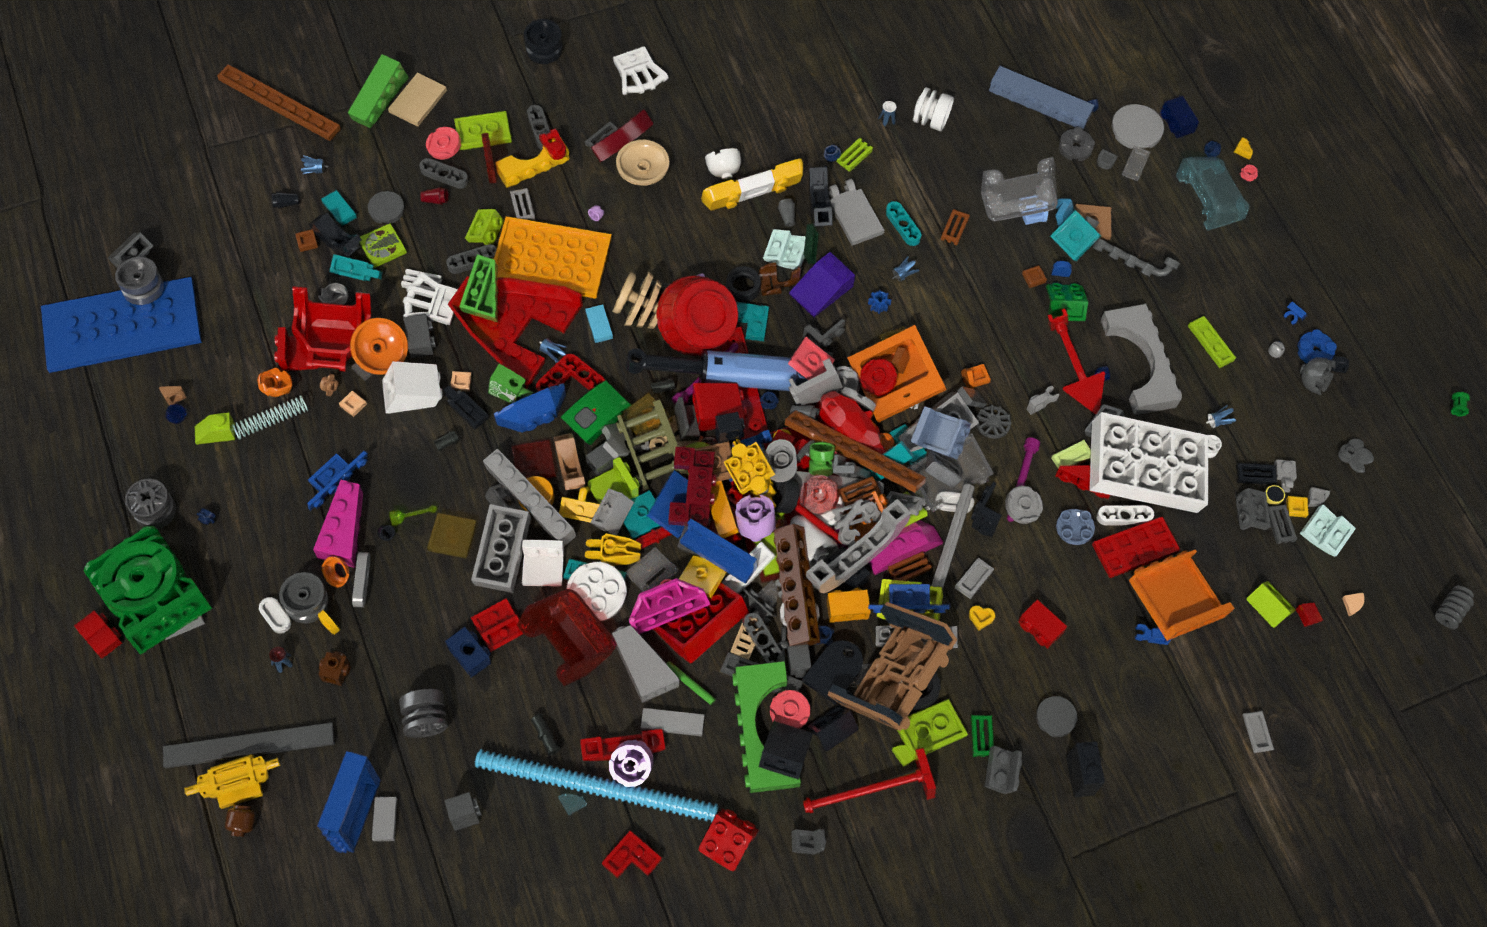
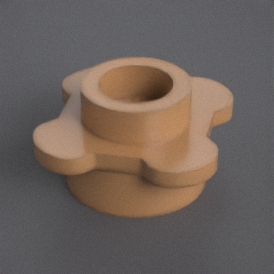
M333 374L323 377L320 382V388L326 392L327 396H331L339 385Z

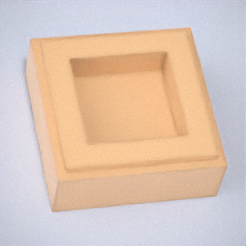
M452 371L451 387L455 391L470 392L471 372Z
M351 391L339 405L354 417L367 403L354 391Z

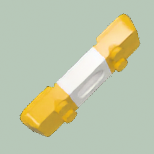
M795 159L776 165L775 170L771 169L736 180V182L729 180L710 186L703 191L701 200L712 211L725 206L727 209H731L737 206L738 202L772 191L781 193L786 190V187L800 182L803 176L802 159Z

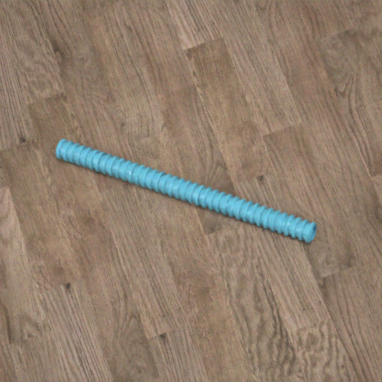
M483 749L478 751L475 759L476 768L481 766L482 769L488 768L489 771L494 769L495 772L501 771L502 774L507 772V775L513 774L514 777L519 775L520 778L526 777L527 780L532 778L533 781L539 780L540 783L545 781V784L551 783L553 786L558 784V787L564 786L566 789L570 787L571 790L575 788L579 792L583 790V793L588 791L591 795L596 793V796L601 794L604 798L606 796H609V799L614 797L617 801L621 799L622 802L625 800L628 803L634 802V805L639 803L640 806L647 805V808L652 806L653 809L660 808V811L665 809L666 812L672 811L673 814L678 812L679 815L685 814V817L691 815L692 818L698 817V820H701V818L704 821L711 820V823L718 812V804L711 805L710 802L705 804V801L699 802L697 799L692 801V798L688 800L685 796L679 798V795L675 797L672 793L667 795V792L662 794L659 790L654 792V789L649 791L646 787L641 789V786H638V788L635 786H624L622 783H616V780L611 782L609 779L603 780V777L598 779L597 776L591 777L590 774L585 776L584 773L578 774L577 771L572 773L571 770L565 771L564 768L559 770V767L553 768L552 765L546 767V764L540 765L539 762L534 764V761L529 763L526 759L521 761V758L516 760L513 756L509 758L508 755H496V752L491 754L490 751L484 752Z

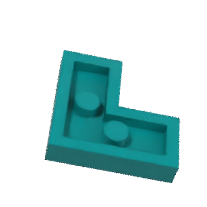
M736 302L738 322L748 323L746 339L764 342L769 306Z

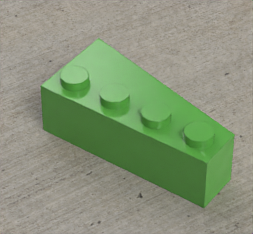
M383 54L380 56L348 111L353 121L369 128L376 123L380 115L409 78L400 62Z

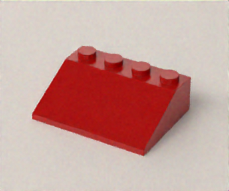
M723 583L719 584L712 598H708L711 605L653 628L679 656L690 664L749 613L743 597Z

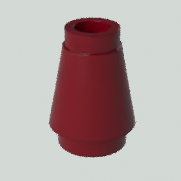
M442 187L421 191L420 198L422 202L443 205L448 202V191Z

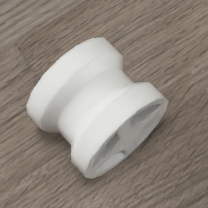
M1208 435V447L1212 448H1208V458L1215 457L1222 447L1221 440L1215 435Z

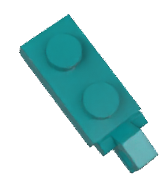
M333 255L329 271L330 273L363 281H370L371 277L381 279L383 272L373 270L374 265L368 262L339 255Z

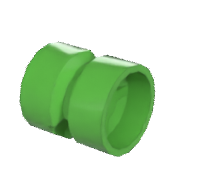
M815 442L810 445V474L818 477H826L833 474L832 462L835 452L833 444Z

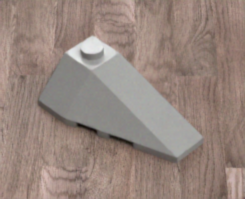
M950 392L931 407V409L937 412L966 420L971 423L970 429L979 423L958 392ZM919 419L898 437L911 452L922 449V447L911 442Z

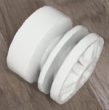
M925 87L917 100L913 122L919 123L922 117L921 125H925L928 119H930V128L941 132L949 117L954 97L942 93L938 100L936 99V90H933L929 97L930 88Z

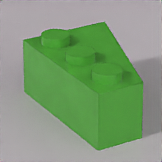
M477 254L460 309L462 312L498 323L497 263L494 259Z

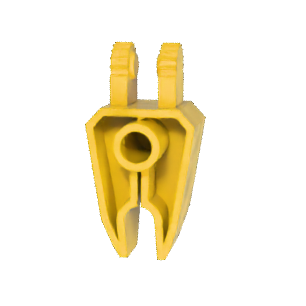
M606 533L602 536L601 540L589 539L586 541V546L601 548L600 551H586L585 557L588 559L601 560V562L612 566L632 564L640 560V553L632 551H641V544L630 538Z

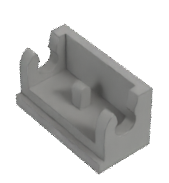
M608 489L590 523L604 532L607 531L612 535H617L634 502L624 494Z

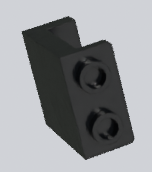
M773 721L761 755L759 767L799 780L813 733Z

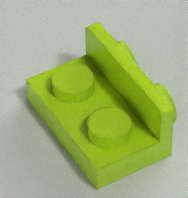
M478 209L465 239L468 242H483L485 245H493L504 219L495 209Z

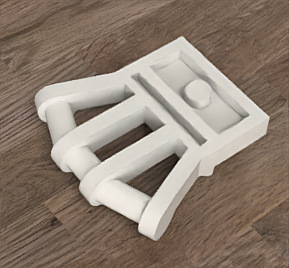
M645 46L613 57V62L622 77L623 95H627V93L642 94L645 90L655 89L658 84L668 79L666 72L653 63ZM647 69H651L658 76L653 80ZM642 71L647 83L642 84L636 73ZM631 75L636 86H627L626 76Z
M419 272L417 279L408 286L407 296L403 299L405 308L403 319L408 316L426 314L428 320L450 325L454 312L448 306V303L458 289L438 284L423 272ZM423 282L427 283L435 289V292L419 288V286ZM416 294L432 298L431 303L414 299V296ZM412 306L427 309L428 312L412 313Z

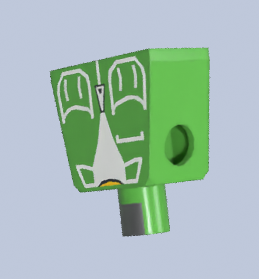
M501 364L497 366L490 378L488 393L507 402L514 403L519 398L523 399L533 394L532 391L525 388L526 380Z

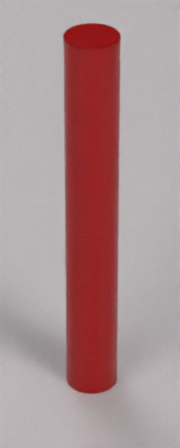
M801 504L796 506L795 510L842 545L838 540L839 533Z

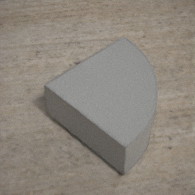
M1311 487L1308 495V507H1316L1323 504L1328 498L1330 491Z

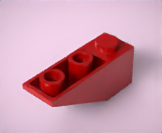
M1090 465L1059 467L1055 476L1061 481L1070 482L1077 485L1081 490L1090 491ZM1091 491L1100 498L1109 499L1110 497L1108 494Z

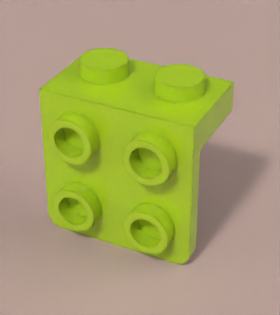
M620 457L613 460V469L588 481V487L599 504L602 502L608 489L620 492L630 500L639 496V482L636 477L632 478L627 462H623Z

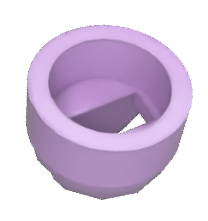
M596 205L588 210V215L592 220L599 221L603 217L604 210L600 209L601 206Z

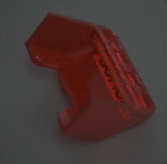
M572 589L563 590L528 605L517 623L518 628L527 637L533 638L544 633L566 663L560 665L556 671V676L563 686L591 673L613 653L617 645L615 639L582 597Z

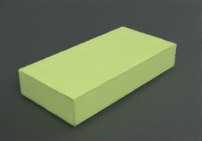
M1082 440L1052 455L1051 459L1058 469L1060 466L1079 465L1091 459V449L1085 440Z

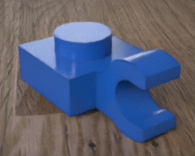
M1137 624L1135 627L1136 630L1143 632V635L1137 634L1135 636L1136 640H1148L1149 643L1168 645L1171 641L1165 639L1158 627L1149 630L1144 624Z

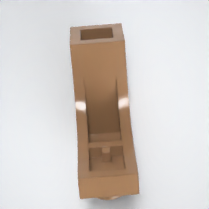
M569 433L553 437L565 490L585 486L573 434Z

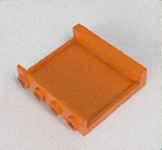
M1196 549L1187 552V550L1182 551L1176 557L1169 556L1160 563L1155 561L1147 568H1144V566L1139 567L1129 579V582L1167 641L1223 619L1234 610L1231 602L1224 605L1220 603L1191 557L1197 552Z

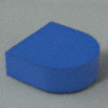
M1058 261L1053 265L1051 275L1070 277V263Z

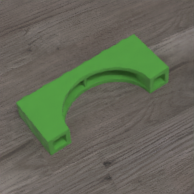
M785 661L736 667V673L732 674L733 686L738 688V693L735 694V704L740 706L741 712L737 714L738 726H742L743 734H739L740 745L745 746V754H742L743 767L747 766L748 774L744 775L745 786L750 787V793L800 787V777L798 780L759 767L764 746L760 742L756 731L755 717L759 705L769 693L787 686Z

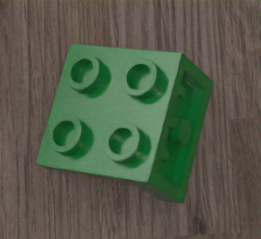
M1060 283L1047 284L1046 289L1050 298L1048 315L1051 314L1053 319H1055L1057 316H1062V310L1066 309L1068 321L1086 320L1088 299L1082 285L1075 283L1070 285H1062Z

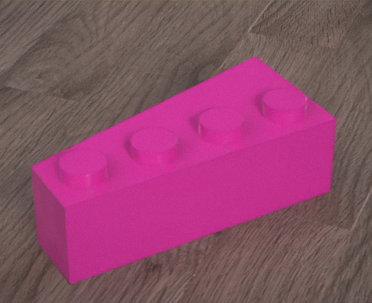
M340 480L313 549L318 559L326 560L328 557L337 556L342 558L349 567H356L357 540L363 501V492L359 484Z

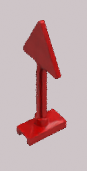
M1063 309L1062 316L1060 317L1057 316L1053 319L1051 314L1048 315V325L1051 331L1056 330L1060 334L1079 379L1078 382L1063 387V391L1096 415L1101 406L1105 372L1086 377L1068 335V328L1066 326L1068 325V314L1066 309Z

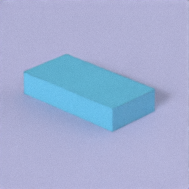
M599 305L586 308V316L595 343L613 339L604 306Z

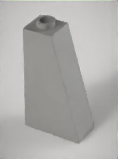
M631 625L627 627L621 626L612 633L614 644L642 703L679 687V679L676 674Z

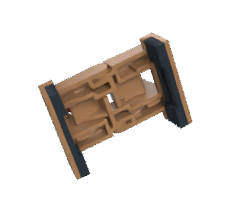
M886 602L880 612L895 630L880 651L879 655L881 657L875 659L854 695L834 684L827 695L846 708L901 731L902 729H908L910 726V719L907 716L922 695L920 691L927 687L939 666H947L949 658L946 653L953 648L957 638L946 623ZM921 638L928 640L925 645Z

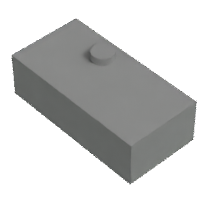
M490 504L471 579L475 586L514 592L523 554L522 543L527 538L531 521L528 511Z

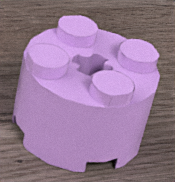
M751 495L742 498L736 504L737 528L742 536L751 539L753 542H759L776 529L774 504L768 497L760 495V498H751Z
M628 740L621 743L615 749L609 761V771L613 779L624 784V786H637L643 783L653 767V755L650 748L644 742L637 740ZM629 760H632L636 764L634 765V767H632L631 764H628L627 762Z

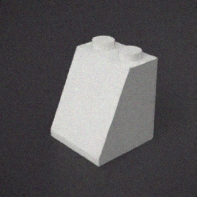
M392 361L382 380L386 413L435 407L438 401L442 399L443 394L439 386L440 372L437 370V364Z

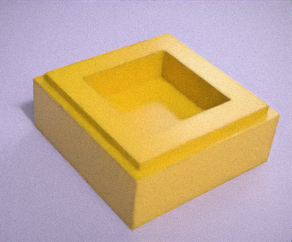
M1288 496L1286 498L1290 516L1304 518L1308 516L1307 498Z

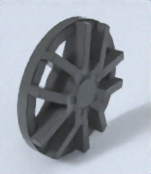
M991 405L985 407L977 414V421L979 422L980 420L984 423L982 425L978 423L976 427L985 437L997 439L1009 432L1011 427L1010 414L1008 415L1000 406ZM993 410L998 411L997 415L993 414ZM991 430H993V432H994L995 435L988 434V433H989Z

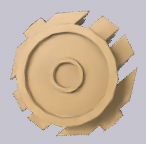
M630 272L612 312L619 314L626 301L633 303L624 326L632 325L641 306L644 308L636 327L642 328L651 311L654 313L648 328L654 329L657 324L656 312L658 303L655 301L662 283L657 280L649 297L646 298L645 296L653 279V275L650 272L645 277L638 293L632 290L636 280L635 273Z

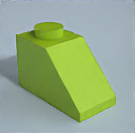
M230 413L212 414L195 426L196 445L235 440V430L232 426V423L234 426L235 423Z

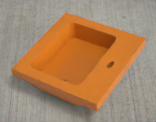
M915 325L848 357L852 369L860 378L861 369L870 360L885 359L892 362L898 347L905 348L910 360L904 373H897V383L889 393L881 396L871 395L861 385L864 395L877 405L873 414L878 423L947 390Z

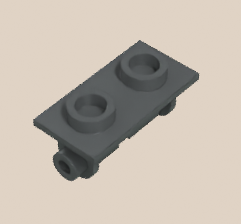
M743 588L745 595L740 594V596L743 597L749 612L755 608L756 610L753 613L758 614L764 624L768 625L771 621L769 617L777 616L773 613L775 609L767 602L762 603L759 600L760 595L753 589L749 591Z

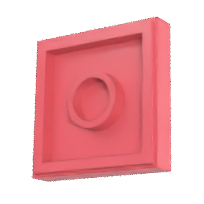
M805 337L788 364L807 380H810L826 372L822 361L829 358L833 364L835 359Z

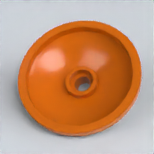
M372 318L361 323L355 329L350 341V350L354 361L361 369L371 374L383 375L388 371L392 361L404 362L408 352V342L405 333L396 323L384 318ZM375 344H378L380 346L379 351H376L374 349Z

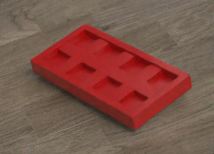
M1163 517L1094 541L1092 544L1109 578L1177 554L1180 551Z

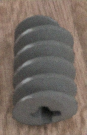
M1454 586L1448 597L1445 598L1440 608L1436 611V620L1450 629H1457L1458 624L1462 622V618L1466 616V612L1474 605L1472 599L1474 594L1472 591L1464 586Z

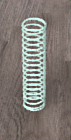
M299 396L301 404L295 398L297 406L292 399V406L287 401L289 410L284 403V411L278 405L280 413L276 406H274L276 415L270 408L272 417L266 410L268 420L263 412H261L263 420L257 413L260 424L254 415L255 425L251 418L248 417L251 427L244 418L247 429L240 420L243 432L237 422L238 432L232 423L238 439L242 438L241 433L246 437L245 431L250 435L249 428L254 433L253 426L257 432L259 431L258 426L263 430L261 421L265 428H267L266 421L271 426L270 419L275 425L274 416L277 422L280 423L278 414L282 421H284L283 414L288 419L287 412L291 418L293 417L291 409L295 416H297L295 407L299 414H301L299 405L303 412H305V408L308 411L303 397Z

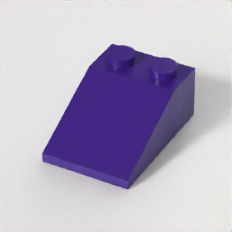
M829 252L816 262L789 294L813 317H816L853 287L855 274Z

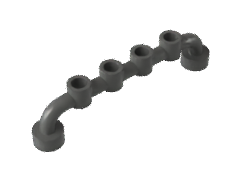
M1086 216L1085 219L1096 229L1099 222ZM1100 238L1092 246V248L1100 252L1103 249L1110 252L1108 256L1115 260H1118L1119 257L1126 260L1124 264L1133 269L1135 265L1142 268L1140 272L1149 277L1151 274L1159 277L1166 276L1173 269L1177 270L1180 264L1176 260L1167 257L1164 261L1166 267L1158 269Z

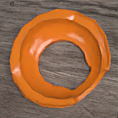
M337 556L328 557L322 564V573L331 586L336 588L342 587L349 578V566L342 558ZM336 563L342 564L346 577H341L336 573Z

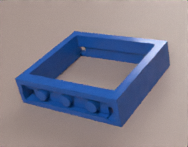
M348 751L345 753L318 823V828L322 831V835L326 837L331 846L335 847L334 850L340 853H346L347 851L354 853L381 781L366 756Z

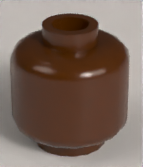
M234 805L233 808L227 811L225 829L232 831L231 836L244 837L245 833L253 830L255 812L251 810V806Z

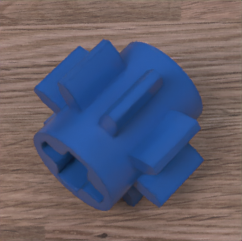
M881 290L871 293V298L868 299L871 311L874 310L878 314L888 311V306L891 304V299H887L888 293H884Z

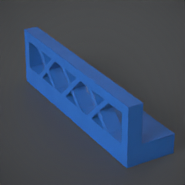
M690 519L687 523L688 530L680 539V544L746 584L757 569V559L693 519Z

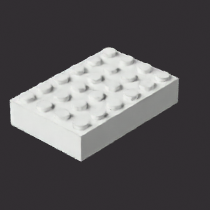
M1101 412L1092 421L1090 491L1198 513L1208 505V435Z

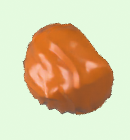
M276 367L258 375L259 390L267 396L279 397L291 391L292 379L287 371L283 370L282 372Z

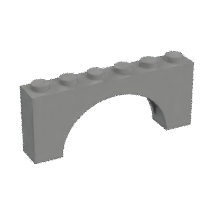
M1143 304L1104 311L1101 324L1105 335L1119 336L1132 341L1144 352L1150 365V381L1142 388L1133 390L1129 397L1134 415L1177 408L1182 399V393L1177 388L1176 377L1171 372L1170 361L1165 356L1164 345L1159 340L1158 329L1153 324L1152 313L1148 310L1147 305Z

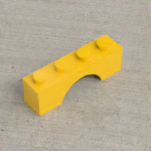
M565 145L566 155L559 160L552 159L544 146L541 153L530 160H520L511 155L495 162L497 173L506 188L543 171H548L554 166L565 163L569 160V150Z

